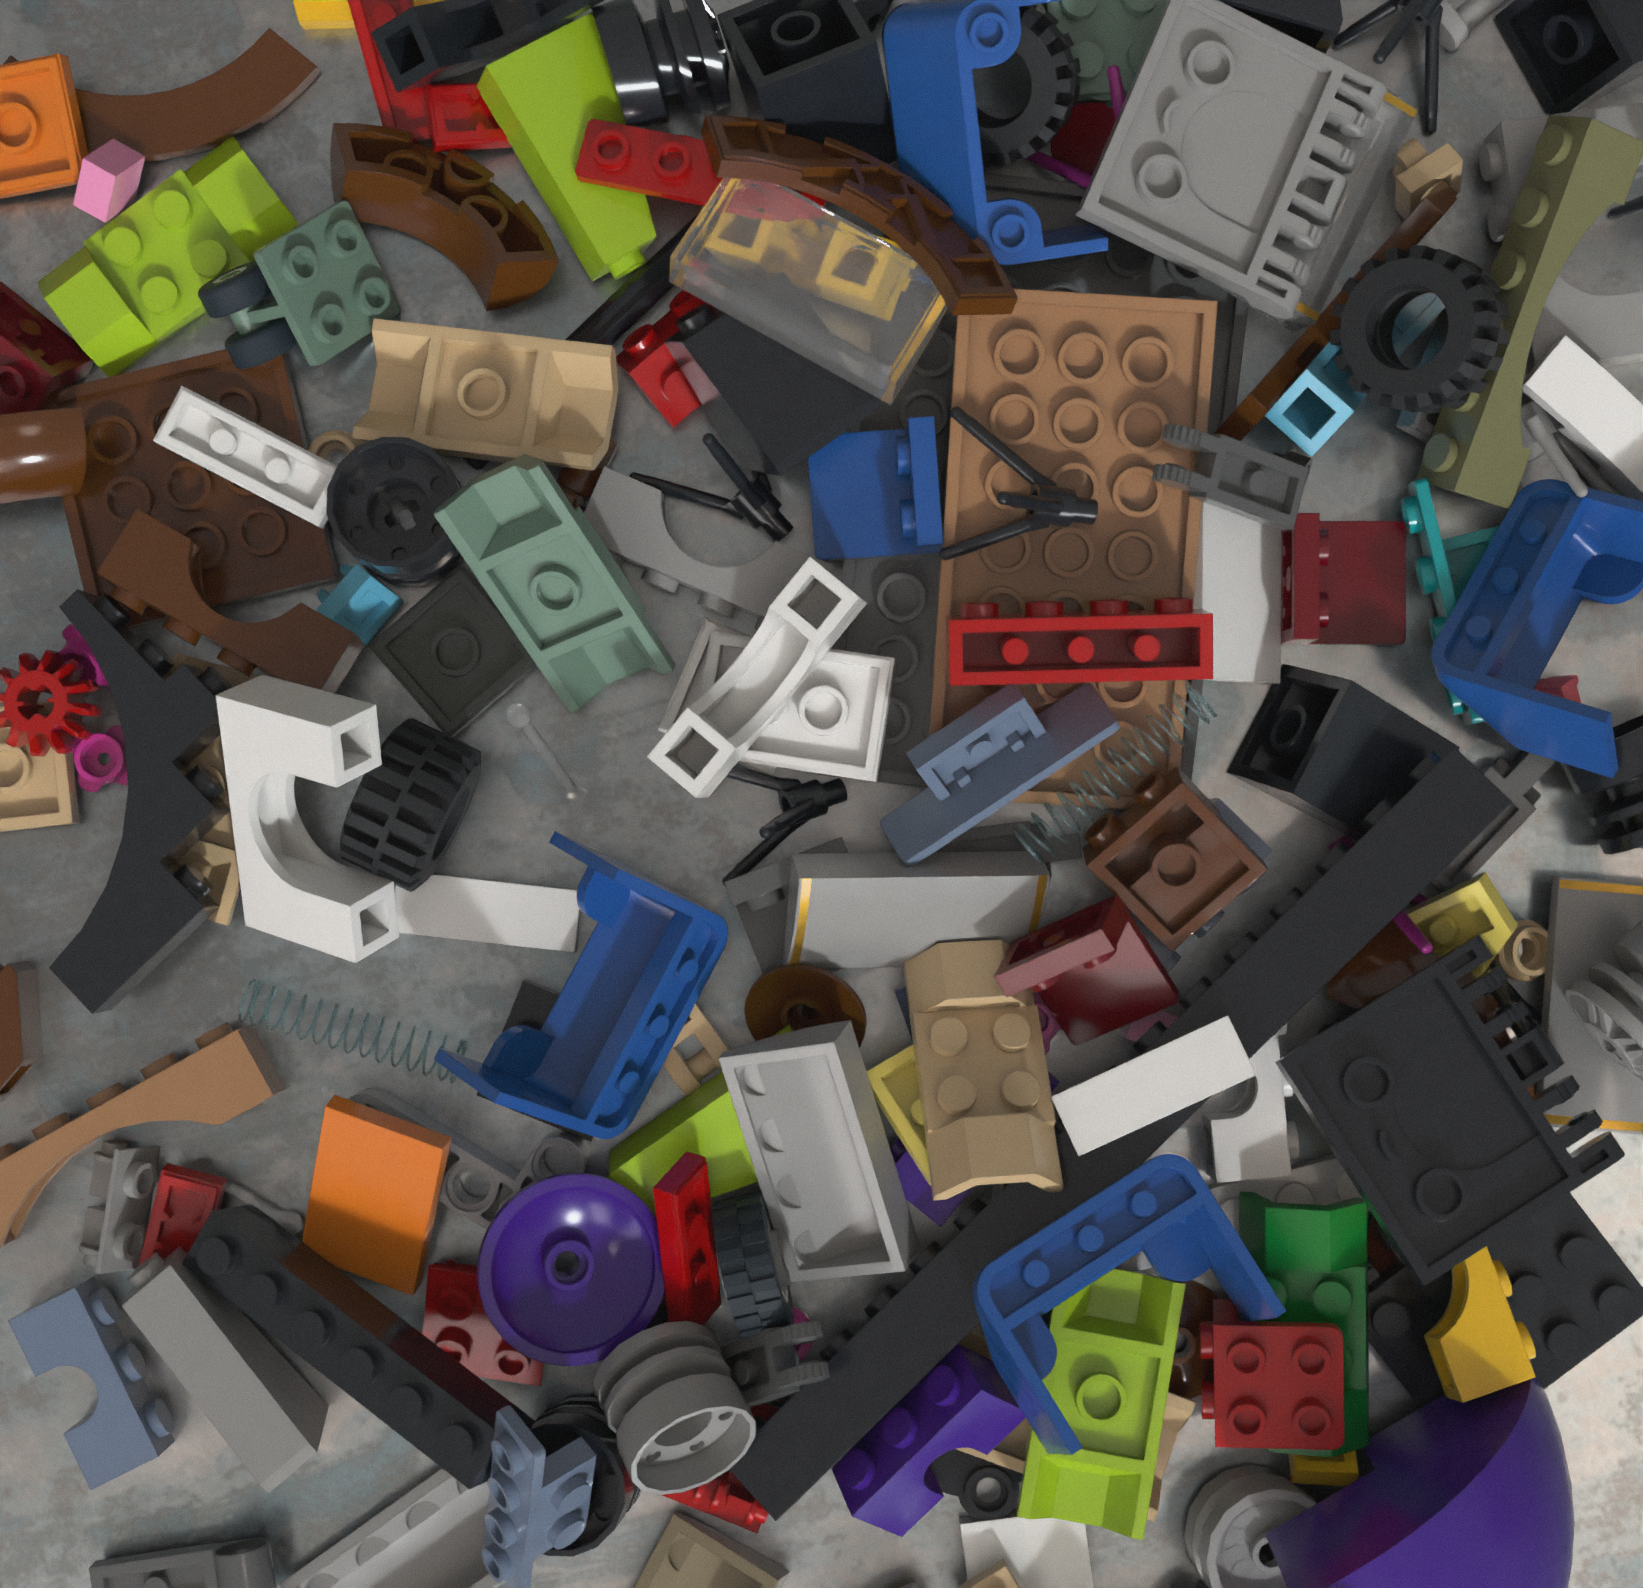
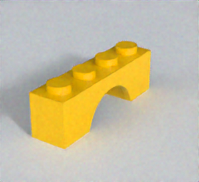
M1486 1246L1451 1269L1452 1293L1447 1309L1438 1323L1424 1335L1446 1398L1462 1403L1536 1377L1530 1363V1359L1536 1357L1534 1343L1523 1322H1515L1506 1299L1512 1296L1510 1279L1502 1263L1498 1259H1491Z

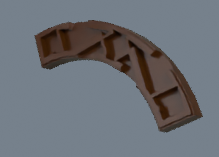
M269 28L253 46L230 64L214 74L176 89L146 95L121 96L99 94L75 88L88 155L112 139L144 155V162L185 157L216 148L226 139L248 130L259 122L263 124L275 117L298 98L320 75L321 71L313 62ZM10 55L3 64L18 62L19 60Z
M705 115L701 135L717 178L747 179L789 187L819 197L859 216L901 246L920 265L942 295L951 315H997L1012 313L1018 297L1006 273L990 249L979 237L971 239L951 219L954 211L912 178L864 151L829 137H825L824 144L799 136L786 134L787 125L745 117Z
M1441 179L1371 258L1384 261V251L1395 247L1410 250L1411 245H1417L1454 204L1458 193ZM1360 269L1353 278L1361 280L1365 275ZM1344 290L1338 293L1321 312L1317 321L1314 320L1214 434H1223L1238 441L1243 440L1300 376L1315 356L1330 342V330L1340 329L1341 318L1331 316L1335 302L1345 305L1350 294Z

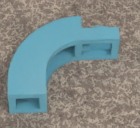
M1426 293L1417 296L1409 301L1399 312L1392 331L1393 347L1398 358L1445 308L1443 302L1436 294ZM1330 342L1315 356L1265 415L1311 457L1351 416L1366 395V393L1355 392L1346 382L1351 377L1350 372L1338 370L1334 357L1343 353L1342 347L1332 345Z

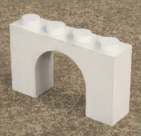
M263 674L217 694L216 703L245 926L354 963L359 962L398 939L399 929L394 882L347 867L327 856L306 831L300 819L294 796L295 776L337 788L382 765L376 704Z

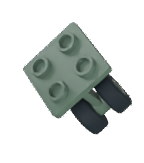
M347 201L334 203L260 247L254 252L256 261L243 264L215 277L204 284L198 291V297L211 318H221L230 315L237 331L226 339L225 348L235 367L239 369L255 367L289 351L297 344H299L309 365H321L371 333L374 318L391 320L399 315L401 311L364 232ZM273 293L274 297H271L267 300H263L265 297Z

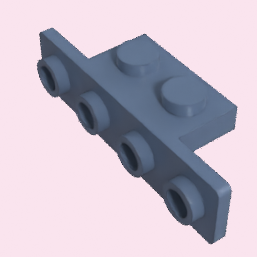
M1084 683L1038 715L1034 713L1016 684H1008L906 752L913 766L929 787L880 820V825L905 866L913 867L1118 731L1120 724L1091 683Z
M507 1405L496 1412L494 1440L491 1442L492 1464L491 1475L488 1479L489 1497L487 1514H485V1541L481 1555L486 1569L496 1582L503 1583L505 1581L510 1588H530L534 1559L553 1547L555 1549H563L569 1546L582 1534L587 1526L596 1454L585 1440L579 1437L546 1457V1451L514 1409Z

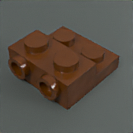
M1177 766L1166 776L1160 770L1147 775L1132 793V797L1136 802L1118 818L1112 812L1099 817L1087 830L1084 838L1088 844L1082 848L1086 866L1114 895L1118 894L1123 904L1171 952L1268 870L1264 860L1222 818L1219 809Z

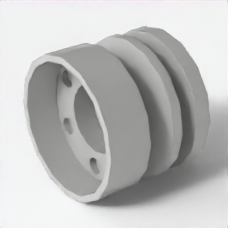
M1642 919L1614 946V955L1623 972L1607 963L1596 962L1588 971L1590 981L1577 979L1566 989L1565 998L1569 1007L1595 1043L1615 1062L1643 1081Z
M691 1321L667 1322L642 1330L619 1344L601 1362L593 1379L596 1400L600 1408L605 1412V1420L608 1427L617 1436V1448L629 1476L641 1491L665 1495L682 1493L707 1484L731 1469L747 1453L756 1436V1421L740 1388L730 1378V1367L721 1355V1348L715 1336L704 1325Z

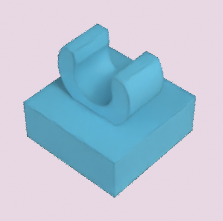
M358 563L354 567L342 564L338 570L345 577L331 593L321 588L317 595L322 604L317 608V611L355 633L366 646L404 601Z

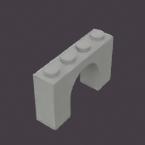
M1643 102L1552 114L1593 118L1643 141ZM1549 115L1501 121L1485 138V143L1481 145L1479 154L1480 171L1485 181H1491L1494 203L1490 205L1488 210V229L1492 241H1499L1500 247L1512 217L1514 203L1521 193L1535 155L1536 143L1544 130ZM1643 155L1633 180L1643 176ZM1558 275L1545 302L1532 339L1524 379L1555 341L1565 335L1603 368L1643 363V291L1615 295H1596L1573 287Z

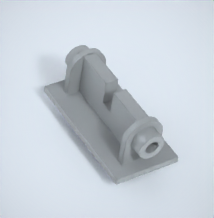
M103 1140L101 1151L94 1152L93 1159L95 1161L89 1194L106 1198V1207H87L82 1243H80L79 1251L85 1254L83 1264L96 1267L95 1273L104 1274L138 1268L147 1232L152 1192L157 1182L156 1167L160 1146L127 1148L128 1143Z

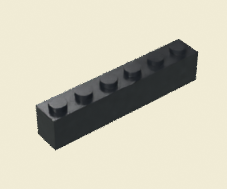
M253 1204L212 1211L182 1263L468 1489L481 1485L490 1478L492 1464L491 1442L494 1440L496 1412L510 1405L529 1429L535 1423V1420Z

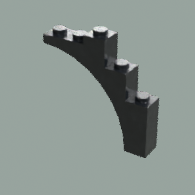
M77 589L59 608L90 646L112 690L125 738L128 795L122 840L107 885L81 931L51 964L49 969L92 1014L112 1010L220 907L208 894L213 889L209 880L192 864L185 862L181 866L177 861L230 811V808L219 797L225 791L220 782L203 766L197 764L192 769L189 764L220 735L216 695L233 687L210 666L202 671L198 667L182 664L171 674L169 671L175 666L172 659L151 639L147 638L143 643L139 641L126 627L132 618L117 601L110 598L106 593L98 597Z

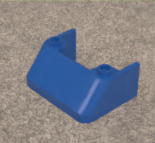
M917 0L905 2L895 7L888 14L883 23L881 34L898 170L924 186L954 211L951 219L971 239L979 237L990 249L1000 265H1014L1108 251V238L1092 223L1042 231L1039 216L1026 202L1016 198L987 201L972 69L999 65L1014 54L1021 38L1020 6L1061 0Z
M1555 479L1538 480L1525 486L1517 494L1434 642L1431 655L1435 673L1440 683L1514 747L1614 778L1618 770V761L1611 712L1534 690L1583 598L1603 604H1619L1632 599L1642 590L1643 501L1588 487L1587 495L1581 498L1573 492L1567 482Z
M555 831L549 843L588 865L578 885L577 904L585 915L598 921L594 931L540 1031L526 1025L509 1028L495 1040L483 1063L439 1048L434 1060L495 1104L599 1139H611L624 1132L639 1111L726 946L728 928L721 916L627 865Z
M1163 1154L1149 1159L985 1264L974 1278L972 1285L973 1302L994 1366L1048 1454L1073 1455L1083 1447L1042 1382V1379L1054 1367L1057 1348L1054 1337L1041 1316L1140 1251H1143L1153 1269L1160 1276L1170 1281H1190L1211 1269L1243 1321L1273 1319L1286 1312L1200 1173L1189 1160L1182 1156Z

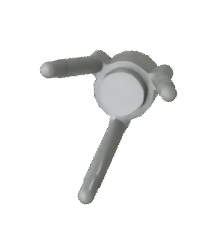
M1535 401L1521 407L1523 447L1532 450L1527 463L1546 453L1560 475L1578 497H1585L1588 489L1571 463L1594 489L1617 495L1611 485L1576 445L1558 430L1560 426L1552 415L1547 413ZM1521 481L1514 499L1516 498L1517 494L1523 489Z

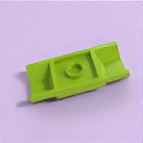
M232 136L183 172L179 169L82 243L85 246L37 283L43 298L78 345L108 377L126 373L206 313L198 297V291L204 284L231 269L256 261L254 252L300 223L250 160L239 142Z
M1114 1268L1051 1309L1047 1327L1054 1337L1057 1357L1053 1369L1042 1379V1382L1083 1448L1073 1455L1048 1454L1030 1425L1026 1445L1027 1454L1016 1513L1017 1517L1025 1519H1061L1103 1527L1133 1539L1144 1540L1186 1284L1146 1273Z

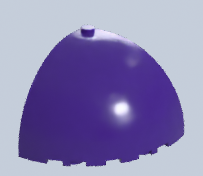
M1536 1373L1535 1378L1464 1403L1446 1398L1444 1394L1369 1438V1445L1363 1447L1375 1470L1265 1534L1287 1588H1568L1573 1561L1575 1526L1572 1484L1561 1432L1547 1394Z

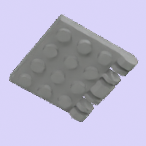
M1167 0L1075 216L1244 297L1252 307L1277 318L1290 319L1293 317L1302 295L1301 289L1297 286L1306 284L1310 275V267L1301 260L1294 258V256L1273 247L1274 240L1278 236L1281 240L1294 244L1303 250H1320L1325 239V231H1322L1317 226L1331 225L1348 185V181L1343 174L1352 173L1357 162V154L1353 152L1354 150H1350L1348 147L1342 146L1341 143L1321 134V128L1324 124L1326 128L1336 133H1341L1350 139L1367 138L1372 126L1370 125L1372 120L1370 118L1377 115L1386 94V88L1378 80L1219 0Z

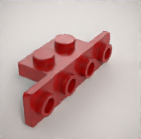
M591 119L587 124L575 168L577 179L580 182L716 209L719 207L733 179L716 177L706 146L701 139L598 119ZM742 179L726 211L817 228L821 225L827 201L789 187Z

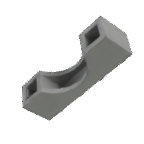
M605 466L584 511L585 516L618 566H620L623 560L644 569L641 576L642 581L672 594H675L678 585L701 594L697 602L698 605L731 619L735 609L757 618L754 626L755 630H758L762 624L769 606L809 557L833 574L834 565L779 541H775L755 559L740 565L722 567L699 562L684 553L672 540L667 528L666 499L662 491Z

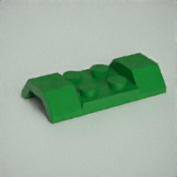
M1240 1191L1239 1237L1286 1310L1277 1318L1252 1322L1334 1323L1340 1327L1343 1333L1344 1442L1342 1446L1336 1450L1263 1449L1273 1453L1332 1458L1369 1445L1368 1206L1363 1198H1351L1328 1205L1272 1202L1254 1192ZM1238 1313L1239 1321H1243L1240 1314Z

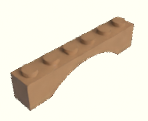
M226 1022L196 1038L195 1042L199 1051L181 1061L172 1052L142 1068L140 1071L145 1081L125 1091L121 1083L118 1082L88 1098L86 1102L91 1111L75 1120L70 1121L67 1113L64 1112L34 1128L31 1131L37 1141L21 1150L16 1151L12 1142L0 1147V1248L20 1237L31 1208L49 1180L73 1155L102 1135L118 1128L149 1121L188 1120L219 1126L287 1089L252 1024L233 1031L230 1024Z

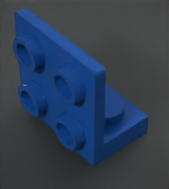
M934 416L908 418L906 429L843 433L808 457L815 558L829 561L940 552L943 545Z

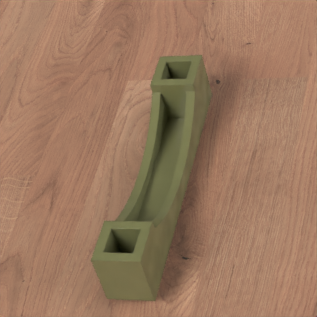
M1549 114L1544 130L1536 143L1535 155L1521 193L1514 203L1512 217L1498 256L1490 269L1489 278L1493 279L1501 290L1495 297L1498 301L1507 304L1509 317L1500 319L1501 328L1510 331L1508 345L1498 344L1495 356L1504 360L1498 372L1488 370L1483 376L1489 384L1479 394L1469 392L1465 395L1466 403L1456 408L1446 406L1441 408L1432 436L1425 446L1423 460L1416 477L1417 480L1427 478L1428 484L1505 509H1509L1512 505L1532 452L1531 449L1523 447L1521 402L1527 359L1541 312L1562 267L1585 232L1611 204L1624 205L1643 155L1642 140L1593 118Z

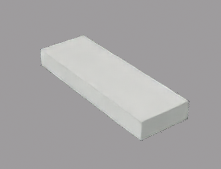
M181 386L153 441L324 529L328 521L326 514L327 487L337 466Z
M432 874L425 883L413 892L397 885L395 887L399 933L566 952L577 951L581 910L577 904V890Z
M1225 1016L1051 1098L1078 1156H1081L1257 1074L1229 1016Z

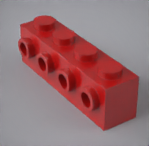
M1187 597L1155 598L1154 610L1129 611L1128 599L1089 600V612H1064V601L1025 602V613L999 614V603L996 602L961 603L960 615H946L947 680L950 686L1213 679V613L1203 609H1193V598Z

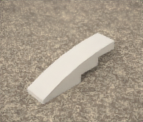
M1565 335L1558 338L1524 379L1523 392L1562 424L1558 430L1601 466L1597 471L1626 497L1643 501V404L1568 336Z

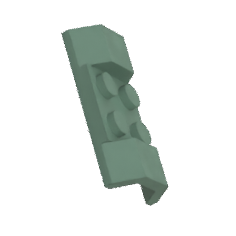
M524 454L470 480L435 510L433 515L569 713L580 710L607 684L643 669L650 668L661 675L674 670L675 662L644 616L646 610L644 604L580 506L575 509L573 508L542 459Z

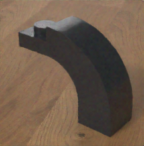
M445 0L411 7L372 31L371 34L398 93L444 81L488 65L573 22V18L604 0Z

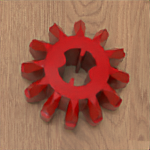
M46 650L41 656L40 661L34 654H20L18 658L19 672L6 667L0 670L1 680L8 685L6 692L0 691V704H4L5 709L0 712V728L11 727L6 740L8 745L21 748L28 743L30 755L45 757L50 747L58 754L70 753L72 751L71 735L85 740L92 736V731L82 722L84 715L100 716L102 711L100 706L86 703L85 697L94 694L99 686L95 680H79L84 669L82 662L70 659L63 664L60 652ZM42 692L53 694L52 698L47 699V702L54 703V707L49 715L38 713L39 709L44 708V705L37 704V700Z

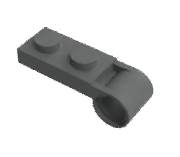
M250 1538L223 1543H211L96 1560L89 1567L92 1588H277L270 1540L267 1538Z

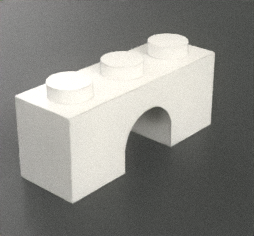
M1287 1023L1249 1059L1257 1075L1247 1079V1087L1242 1099L1228 1110L1201 1113L1207 1175L1216 1183L1292 1176L1290 1159L1299 1157V1138L1295 1122L1286 1121L1284 1097L1292 1096L1293 1090L1275 1063L1280 1059L1278 1035H1285L1287 1033Z

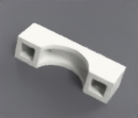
M809 557L769 606L762 624L738 658L703 696L685 709L647 757L695 798H709L867 603L813 558Z

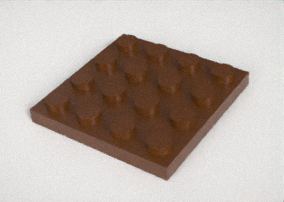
M223 349L57 389L50 393L42 410L82 407L87 442L86 472L83 486L77 495L61 497L84 592L98 597L103 593H110L113 586L96 572L136 508L190 538L205 553L202 581L206 597L213 609L340 579L327 523L324 529H321L153 441L181 386L308 451L309 448L286 352L255 367L239 369L235 367L227 350ZM121 605L132 618L126 625L129 630L163 622L168 618L149 606L146 607L142 615H139Z

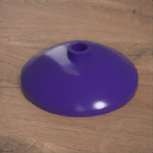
M556 1174L540 1179L521 1189L494 1216L486 1230L479 1250L477 1261L478 1291L490 1322L509 1345L527 1357L539 1362L557 1366H580L604 1360L619 1344L645 1330L657 1312L663 1298L665 1287L657 1221L643 1201L629 1189L613 1180L595 1174ZM565 1251L574 1252L575 1263L573 1267L565 1272L557 1271L555 1261L558 1255Z

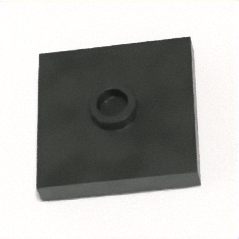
M463 565L458 566L368 645L442 732L453 738L537 666L488 593Z

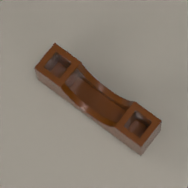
M136 508L96 572L113 586L108 594L110 598L139 615L143 614L147 606L168 617L162 626L164 629L195 647L202 637L222 648L216 658L249 678L256 668L270 677L334 694L337 692L365 646L355 633L301 602L283 615L262 622H240L218 614L210 605L203 587L202 569L205 553L190 538Z

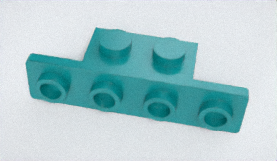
M1427 478L1412 481L1407 486L1409 496L1401 498V510L1408 534L1418 533L1424 557L1415 559V567L1421 591L1424 595L1433 594L1438 617L1429 619L1434 644L1499 527L1496 526L1442 540ZM1444 686L1447 703L1452 715L1461 714L1464 725L1484 722L1483 719Z

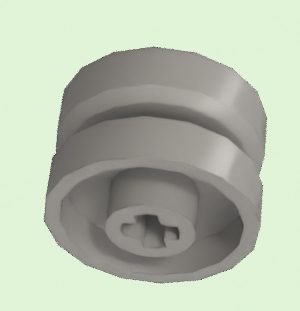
M1249 1464L1225 1470L1202 1487L1189 1508L1184 1534L1189 1560L1209 1588H1287L1265 1534L1316 1505L1318 1502L1309 1496L1298 1483H1291V1478L1275 1468Z

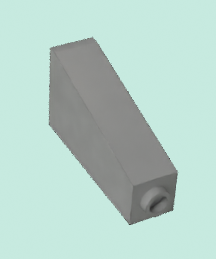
M180 1246L165 1259H162L155 1253L128 1277L127 1280L133 1286L121 1306L257 1483L269 1494L318 1452L329 1406L233 1303L182 1264L187 1253Z

